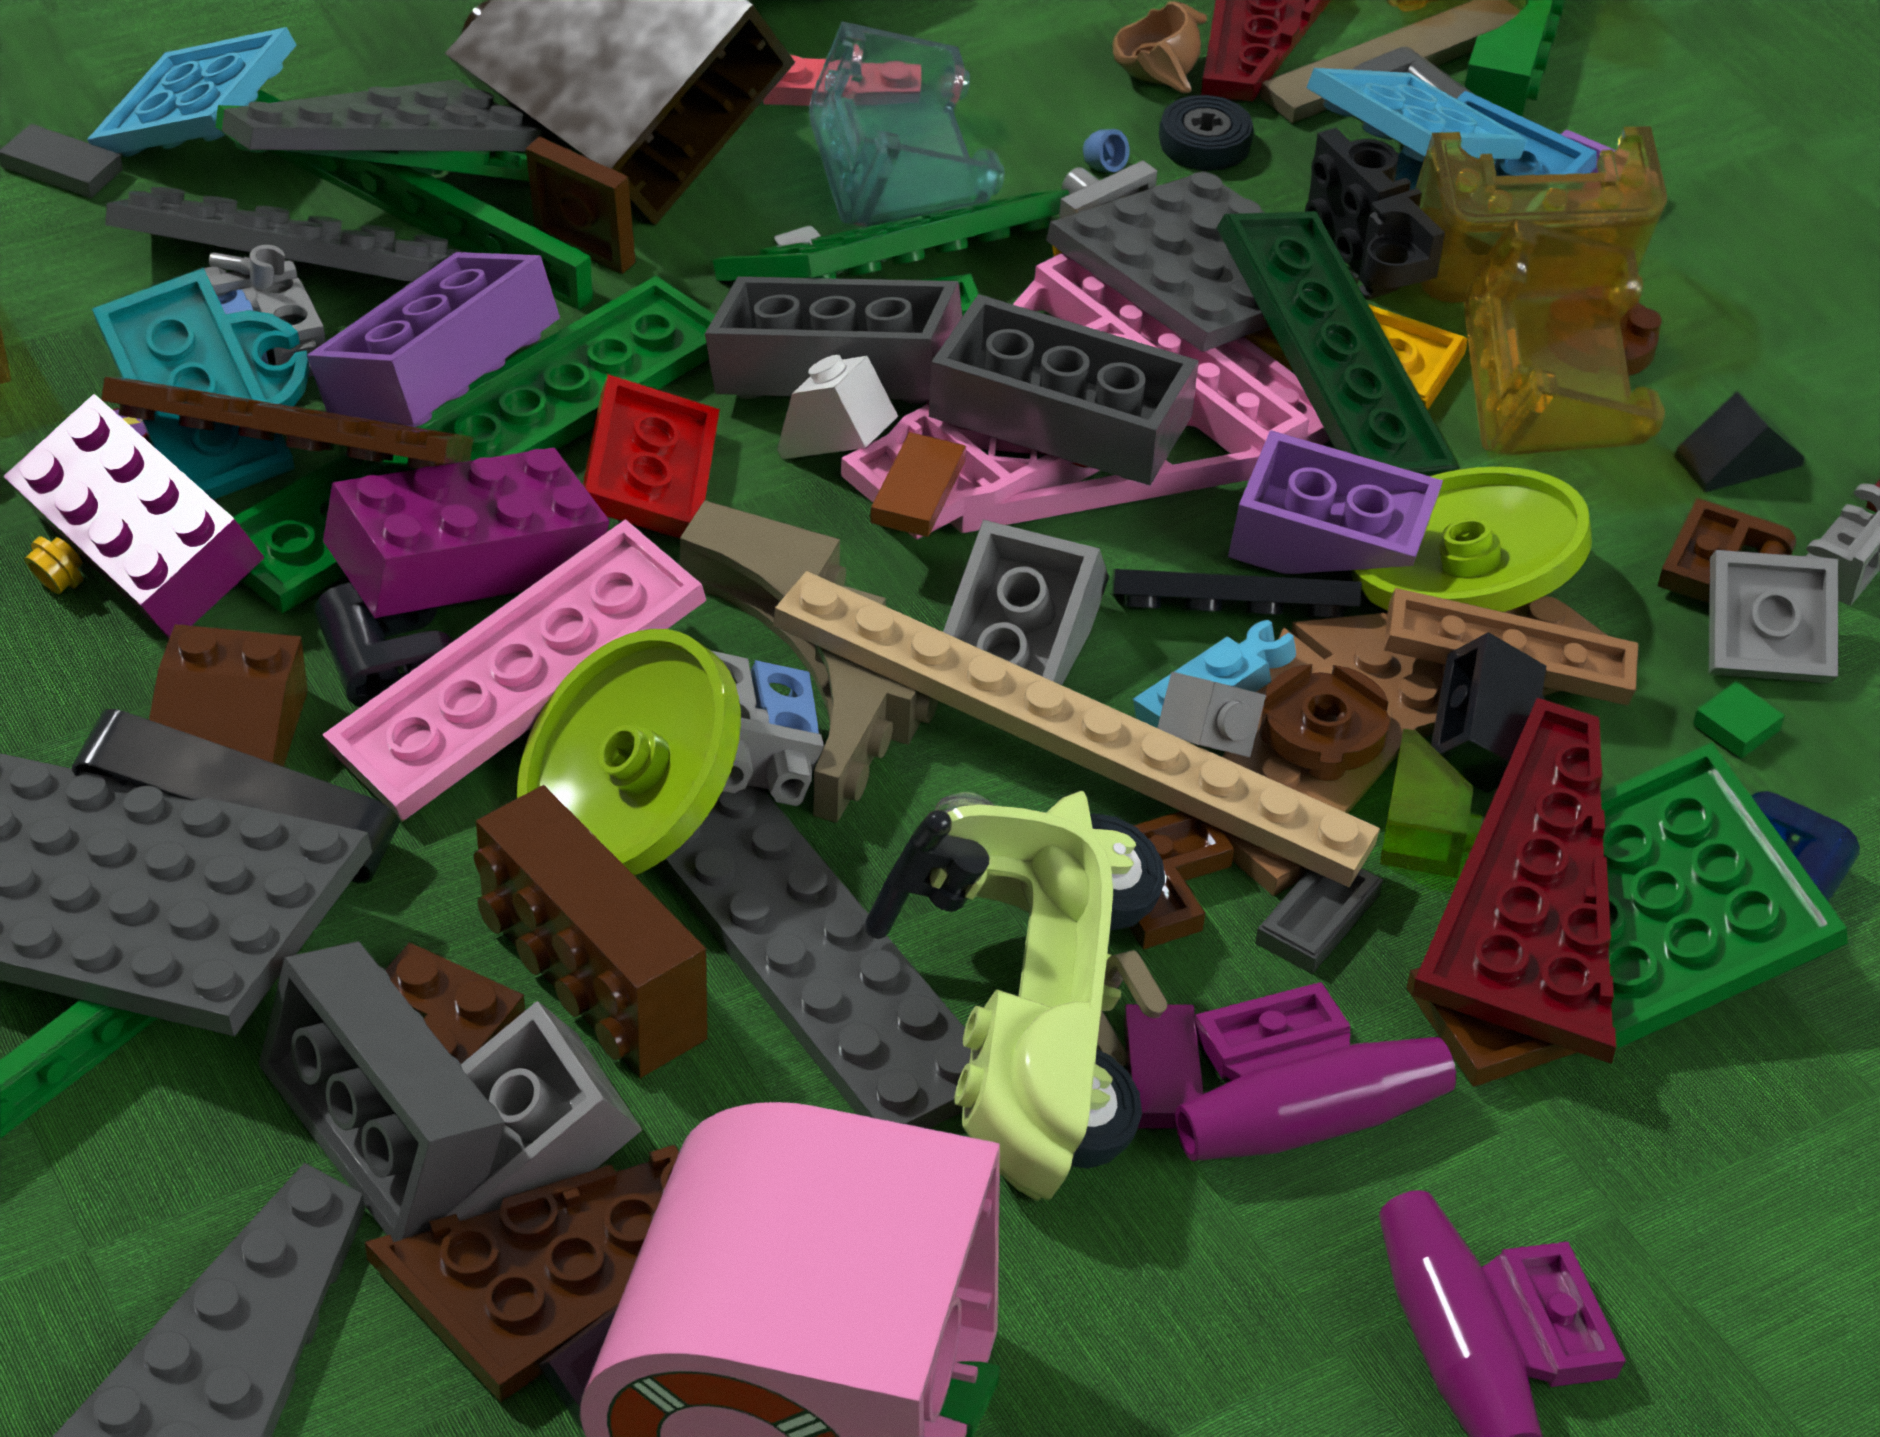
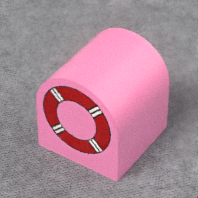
M771 1102L741 1105L716 1113L702 1121L687 1136L680 1149L582 1396L580 1419L585 1436L966 1437V1424L939 1416V1413L942 1409L951 1378L971 1383L976 1381L977 1367L957 1362L978 1361L988 1363L998 1330L1000 1143L796 1103Z

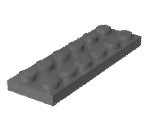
M151 187V193L130 191L128 199L107 203L106 226L251 252L252 249L260 245H273L282 249L285 259L409 282L415 281L455 252H465L447 248L448 240L441 237L415 235L414 241L400 240L394 238L395 230L387 227L362 225L361 231L341 229L342 220L337 218L313 215L308 216V221L289 219L290 211L283 208L256 206L255 212L237 210V201L233 199L206 196L203 197V202L184 200L185 191L167 187Z

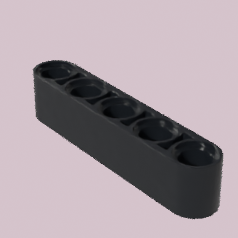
M106 709L101 712L72 765L74 775H78L80 771L116 778L121 785H125L127 781L135 784L134 788L154 786L171 796L190 800L211 798L368 832L372 854L351 880L356 883L372 881L400 823L397 814L391 808L371 797L117 709Z

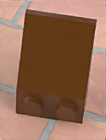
M175 624L158 668L149 720L284 767L308 693L301 636Z

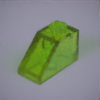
M1403 728L1379 864L1457 878L1462 853H1470L1481 827L1482 816L1470 814L1474 787L1416 730Z

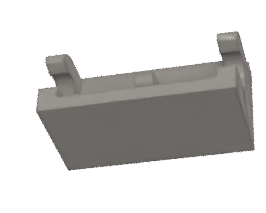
M1860 484L1855 489L1854 495L1861 500H1867L1874 504L1877 509L1876 514L1868 513L1861 507L1846 504L1838 519L1820 540H1812L1806 547V550L1809 552L1806 557L1838 559V600L1849 606L1854 603L1880 571V487L1872 484Z

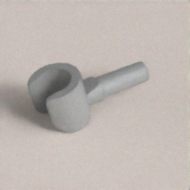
M260 245L252 249L250 258L211 253L209 264L212 267L250 275L251 284L257 289L265 290L274 283V274L282 275L284 273V252L277 246Z

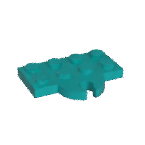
M204 268L92 308L95 321L118 372L123 378L288 406H295L306 391L310 374L307 350L295 352L288 362L278 366L266 364L261 360L263 354L272 348L292 349L299 345L298 331L291 324L271 313L246 310L225 314ZM156 411L155 421L140 419L152 446L213 500L295 469L292 454L288 446H286L283 435L275 433L274 441L239 436V426L216 422L214 431L178 425L179 415Z

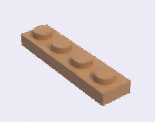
M1399 588L1394 589L1390 599L1384 651L1446 664L1447 654L1489 632L1547 666L1543 687L1627 706L1636 691L1637 642Z

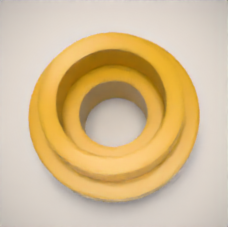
M41 536L31 543L33 551L24 558L25 564L33 575L48 589L56 594H61L68 586L76 588L83 582V577L78 570L83 562L69 544L58 537L50 542Z

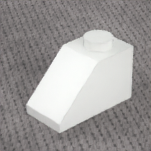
M832 355L818 361L809 369L810 377L792 393L777 450L782 459L866 448L898 417L868 356L842 360L840 355Z

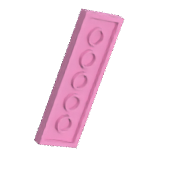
M625 519L322 735L329 751L383 804L391 808L397 814L399 820L403 822L531 729L545 703L556 691L559 684L587 656L603 645L626 634L646 629H668L707 601L703 586Z

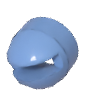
M1098 130L1092 133L1084 142V160L1090 168L1099 172H1118L1125 167L1129 159V143L1126 136L1120 130Z

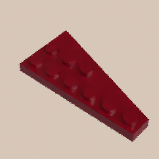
M1540 698L1536 699L1415 978L1412 996L1612 1064L1616 1051V1032L1612 1024L1614 992L1613 976H1610L1609 965L1611 933L1607 858L1604 857L1603 847L1605 818L1604 810L1601 808L1602 759L1599 717Z

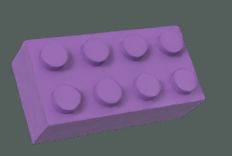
M455 252L307 355L327 412L417 427L428 422L432 418V412L446 401L466 394L469 391V385L480 376L501 368L506 363L505 358L517 349L538 341L541 338L540 332L557 321L560 315L541 255Z

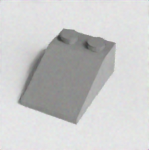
M983 520L943 632L1063 685L1091 632L1109 580L1100 549Z
M538 1001L461 1064L463 1071L483 1096L497 1108L500 1117L505 1123L489 1177L446 1216L456 1214L459 1221L500 1209L503 1198L595 1170L643 1130L578 1034Z

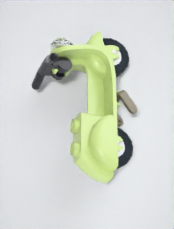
M1084 791L1063 797L1046 813L1024 808L995 806L991 801L979 794L960 792L942 798L936 804L935 810L928 813L913 832L877 896L864 926L870 937L875 939L886 937L891 931L910 893L927 896L936 907L948 912L960 910L968 898L973 900L975 897L997 900L1029 912L1019 996L996 990L984 1008L980 1006L973 1008L963 1035V1046L971 1049L970 1062L965 1065L961 1072L955 1091L954 1102L956 1105L963 1107L962 1126L970 1138L1000 1143V1174L1018 1191L1032 1199L1039 1201L1042 1197L1049 1201L1066 1179L1070 1167L1089 1169L1107 1164L1128 1147L1136 1134L1142 1116L1140 1093L1129 1072L1124 1069L1128 1062V1055L1103 1011H1111L1120 999L1121 990L1117 988L1123 980L1141 1011L1150 1018L1160 1017L1167 1008V1002L1141 956L1136 951L1130 950L1116 955H1110L1107 952L1110 930L1134 926L1150 913L1158 902L1165 883L1163 860L1154 844L1135 826L1117 817L1095 813L1090 814Z

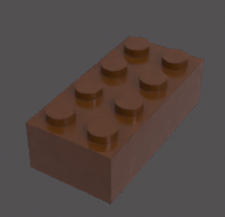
M545 785L476 820L478 851L474 853V862L481 881L482 897L478 898L477 901L481 917L492 932L496 934L502 932L516 946L520 959L532 974L538 975L541 973L556 989L561 1004L570 1015L574 1017L581 1015L596 1031L602 1048L612 1059L618 1060L621 1058L639 1078H642L707 1040L706 948Z

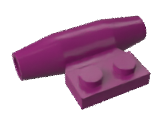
M1322 982L1196 1014L1197 1040L1222 1080L1229 1078L1232 1081L1177 1106L1175 1124L1181 1146L1191 1161L1277 1154L1384 1124L1454 1090L1456 1085V1069L1448 1046L1439 1037L1350 1045L1351 1025Z
M1422 1190L1408 1191L1395 1196L1382 1207L1379 1213V1220L1396 1295L1439 1394L1468 1437H1543L1528 1377L1547 1381L1550 1387L1615 1379L1618 1377L1626 1360L1569 1242L1503 1249L1500 1255L1481 1268L1474 1253L1429 1192Z

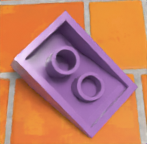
M1270 430L1238 506L1228 557L1282 574L1413 566L1443 480Z

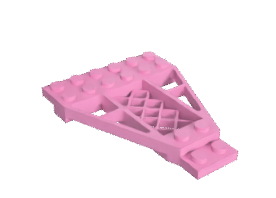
M1061 253L1036 265L1035 280L1013 305L1036 312L1043 310L1056 318L1199 360L1193 413L1186 426L1198 428L1231 454L1174 465L1165 460L1150 486L1133 480H1127L1117 475L1082 481L1101 470L1091 467L1085 469L1071 465L1073 462L1050 454L1045 455V453L1015 445L1005 440L929 417L928 401L924 407L904 416L888 435L870 443L866 448L858 449L842 457L841 476L871 502H874L909 432L966 445L965 463L931 532L950 523L961 533L980 530L983 520L1010 525L1249 480L1270 430L1320 445L1330 441V438L1296 375L1247 338L1242 337L1201 352L1070 257ZM981 449H983V450H989V451H988V455H987L985 452H983ZM996 451L1031 455L1030 459L996 456ZM1038 455H1045V456H1043V457L1037 459V456H1038ZM909 533L916 540L923 537L921 535Z

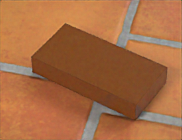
M909 432L871 506L870 523L929 537L965 463L966 445Z

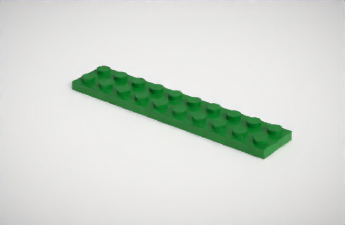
M654 276L507 360L501 368L483 374L469 385V391L466 394L446 401L432 412V418L428 422L417 427L474 437L470 461L478 458H491L529 452L534 449L555 447L558 450L594 428L601 391L608 374L658 390L709 360L705 332L715 314L658 276ZM346 452L234 516L233 518L265 557L240 581L283 614L345 577V573L323 542L332 483L358 479L369 475L377 476L415 470L416 468L407 467L408 457L394 455L393 461L383 460V462L347 457Z

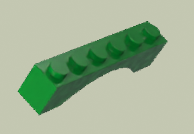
M1525 0L1526 6L1513 19L1497 29L1477 36L1468 64L1464 87L1476 96L1523 117L1527 100L1537 101L1543 73L1547 69L1551 47L1555 42L1559 20L1562 18L1566 0Z

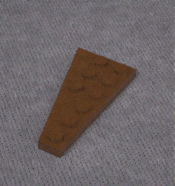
M105 377L101 398L102 401L120 404L118 415L155 421L156 411L179 415L178 425L214 431L216 422L239 426V436L274 441L275 433L287 435L286 446L323 452V450L333 451L334 444L348 446L347 457L383 462V460L393 461L394 455L408 457L407 467L416 469L426 466L434 467L470 461L474 439L471 436L123 377Z
M675 1145L649 1152V1162L617 1172L614 1171L611 1164L503 1198L500 1209L459 1221L457 1215L453 1214L430 1221V1231L396 1242H393L391 1234L365 1242L367 1260L500 1402H503L543 1374L538 1365L620 1303L679 1152Z

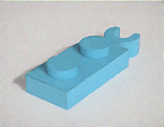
M1264 620L1252 626L1247 633V639L1240 644L1226 637L1174 672L1256 692L1271 682L1270 669L1285 666L1296 657L1294 636L1287 633L1275 641L1272 622ZM1171 674L1133 698L1137 719L1156 728L1158 727Z

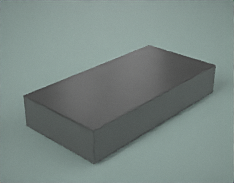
M34 124L27 126L0 149L1 167L88 198H92L123 170L120 154Z
M1361 868L1351 886L1347 887L1309 869L1258 927L1255 944L1313 974L1380 896L1383 879Z

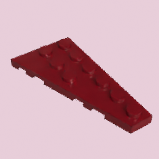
M1216 0L1201 95L1225 98L1230 101H1253L1261 91L1262 82L1270 80L1331 0Z

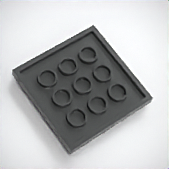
M1205 171L1197 172L1191 176L1163 185H1157L1154 188L1118 198L1115 201L1088 210H1082L1076 214L1050 222L1047 242L1201 352L1269 327L1216 228L1224 214L1265 212L1261 210V207L1256 202L1243 198L1225 186L1222 180L1213 174L1206 173ZM1349 269L1355 282L1358 284L1360 276Z

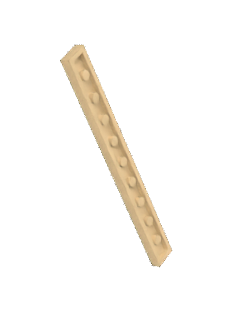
M808 571L801 576L775 607L773 626L1347 887L1351 886L1375 847L1380 831L1379 827Z

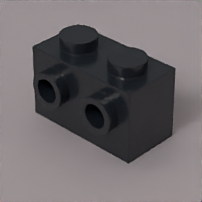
M1489 632L1447 654L1428 761L1486 793L1498 789L1536 699L1544 700L1542 692L1547 666Z

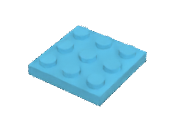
M287 27L165 52L87 140L89 144L115 153H121L124 157H129L149 147L162 145L164 149H171L184 143L186 140L201 137L205 141L218 139L225 135L215 127L218 105L248 106L250 102H254L258 98L257 91L261 86L283 69L282 62L296 47V43Z
M1314 68L1306 87L1325 99L1323 106L1328 110L1347 117L1354 115L1364 121L1363 130L1382 139L1397 140L1404 145L1402 152L1405 155L1425 163H1432L1434 157L1463 164L1466 158H1473L1487 164H1495L1497 159H1520L1528 141L1523 136L1411 73Z

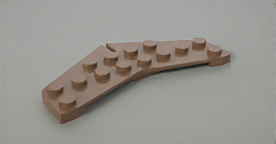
M1543 596L1536 601L1504 612L1606 635L1568 605L1553 597ZM1388 612L1293 622L1291 633L1283 628L1279 639L1287 633L1294 636L1296 657L1285 666L1270 669L1271 682L1279 674L1290 668L1313 664L1311 673L1324 672L1332 674L1333 665L1354 669L1366 675L1381 687L1389 702L1387 713L1390 723L1384 749L1368 764L1353 770H1345L1344 775L1337 780H1319L1313 777L1307 768L1295 765L1281 757L1270 745L1261 739L1259 734L1261 713L1251 756L1246 757L1225 751L1223 758L1348 814L1398 754L1434 732L1446 664L1384 651ZM1270 683L1256 692L1266 695V690ZM1543 687L1542 694L1545 696L1560 690ZM1329 715L1325 718L1315 716V718L1322 721H1337V717L1334 715ZM1222 830L1234 848L1232 861L1272 896H1276L1297 883L1308 870L1299 864Z

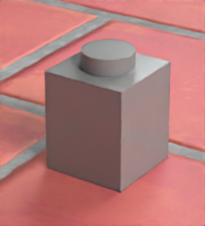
M1171 672L1157 728L1193 744L1250 757L1266 695Z

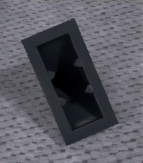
M1738 391L1676 448L1674 455L1676 460L1704 493L1803 466L1805 456L1780 428Z

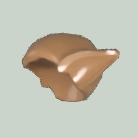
M1177 1L1168 2L1160 10L1150 9L1146 17L1121 28L1114 36V59L1131 76L1150 84H1167L1181 93H1189L1191 86L1186 75L1193 69L1200 56L1201 43L1197 25L1205 23L1207 16Z

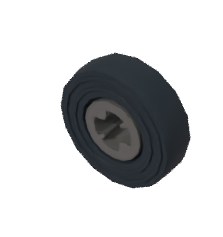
M1209 95L1188 96L1174 101L1165 108L1159 124L1158 136L1162 151L1172 161L1187 168L1198 170H1223L1238 165L1248 156L1253 141L1254 126L1250 114L1239 104L1225 98Z

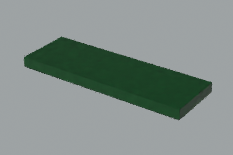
M1317 212L1224 214L1216 228L1335 449L1426 476L1459 470L1457 462Z

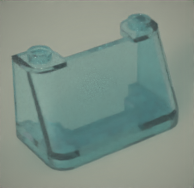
M841 22L814 87L809 116L837 211L843 223L867 227L939 211L969 207L986 203L992 195H996L1000 191L1004 179V167L1000 163L998 155L994 150L980 148L971 159L953 112L957 102L965 98L970 84L969 71L964 68L958 47Z

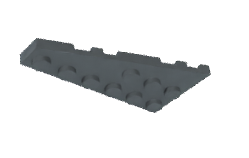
M457 79L392 88L370 87L368 91L274 103L250 102L248 106L225 109L222 132L250 150L526 151L525 148L538 137L542 138L543 133L542 129L523 119L522 111L512 107L501 106L494 102L493 94L483 90L472 89Z
M304 1163L53 1437H272L295 1382V1368L305 1344L311 1343L319 1324L318 1312L330 1283L336 1282L365 1213L363 1194Z

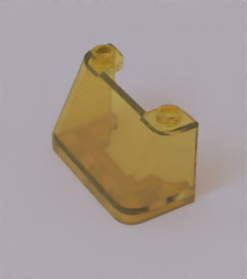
M1515 218L1510 222L1471 279L1464 303L1482 446L1486 451L1510 456L1635 446L1644 444L1650 437L1655 436L1660 431L1664 421L1665 409L1660 402L1658 392L1652 388L1641 386L1631 393L1620 327V319L1629 308H1633L1637 304L1643 289L1642 277L1638 275L1635 250Z

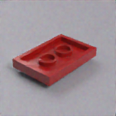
M608 374L601 391L583 486L607 517L620 521L626 519L631 524L657 531L664 535L680 538L706 498L720 409Z

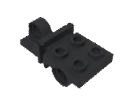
M1335 127L1317 133L1315 154L1311 162L1312 175L1305 212H1317L1344 262L1360 276L1359 280L1363 285L1359 289L1365 299L1370 300L1398 291L1399 287L1437 278L1445 232L1420 209L1422 192L1418 188L1410 190L1411 181L1407 178L1395 181L1398 164L1396 150L1389 144L1375 139H1359L1351 142Z

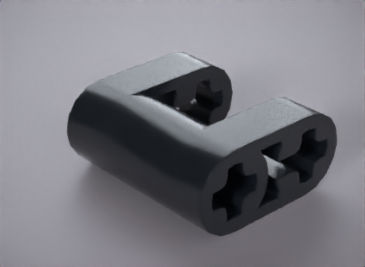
M351 582L330 588L320 596L316 603L315 614L348 700L352 704L362 707L453 642V639L448 634L440 631H425L395 639H385L388 636L423 629L433 621L438 607L374 618ZM403 666L405 672L399 673L397 667Z

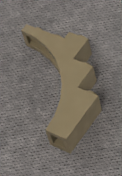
M704 501L680 537V566L702 584L704 592L722 598L760 620L791 647L813 676L827 708L830 726L828 739L814 770L813 816L838 823L849 801H859L862 797L869 777V765L873 758H883L891 740L909 745L920 723L928 724L931 722L937 709L938 700L773 626L775 607L806 571L886 606V598L844 586L846 568L839 565L840 539Z

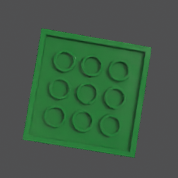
M1712 742L1601 792V808L1604 810L1605 818L1603 847L1604 857L1607 858L1611 933L1609 965L1610 976H1613L1614 992L1612 1024L1616 1032V1049L1848 944L1847 927Z

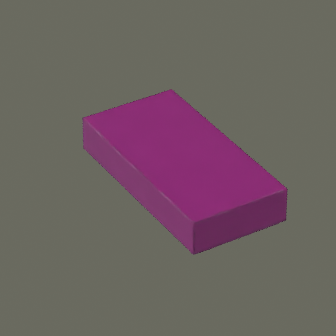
M1125 1004L1123 1022L1126 1053L1128 1055V1072L1140 1093L1142 1116L1138 1128H1176L1175 1111L1177 1106L1203 1095L1194 1005H1167L1166 1010L1160 1017L1150 1018L1141 1011L1138 1004Z

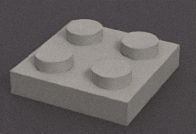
M1716 550L1710 557L1709 674L1832 683L1838 677V559Z

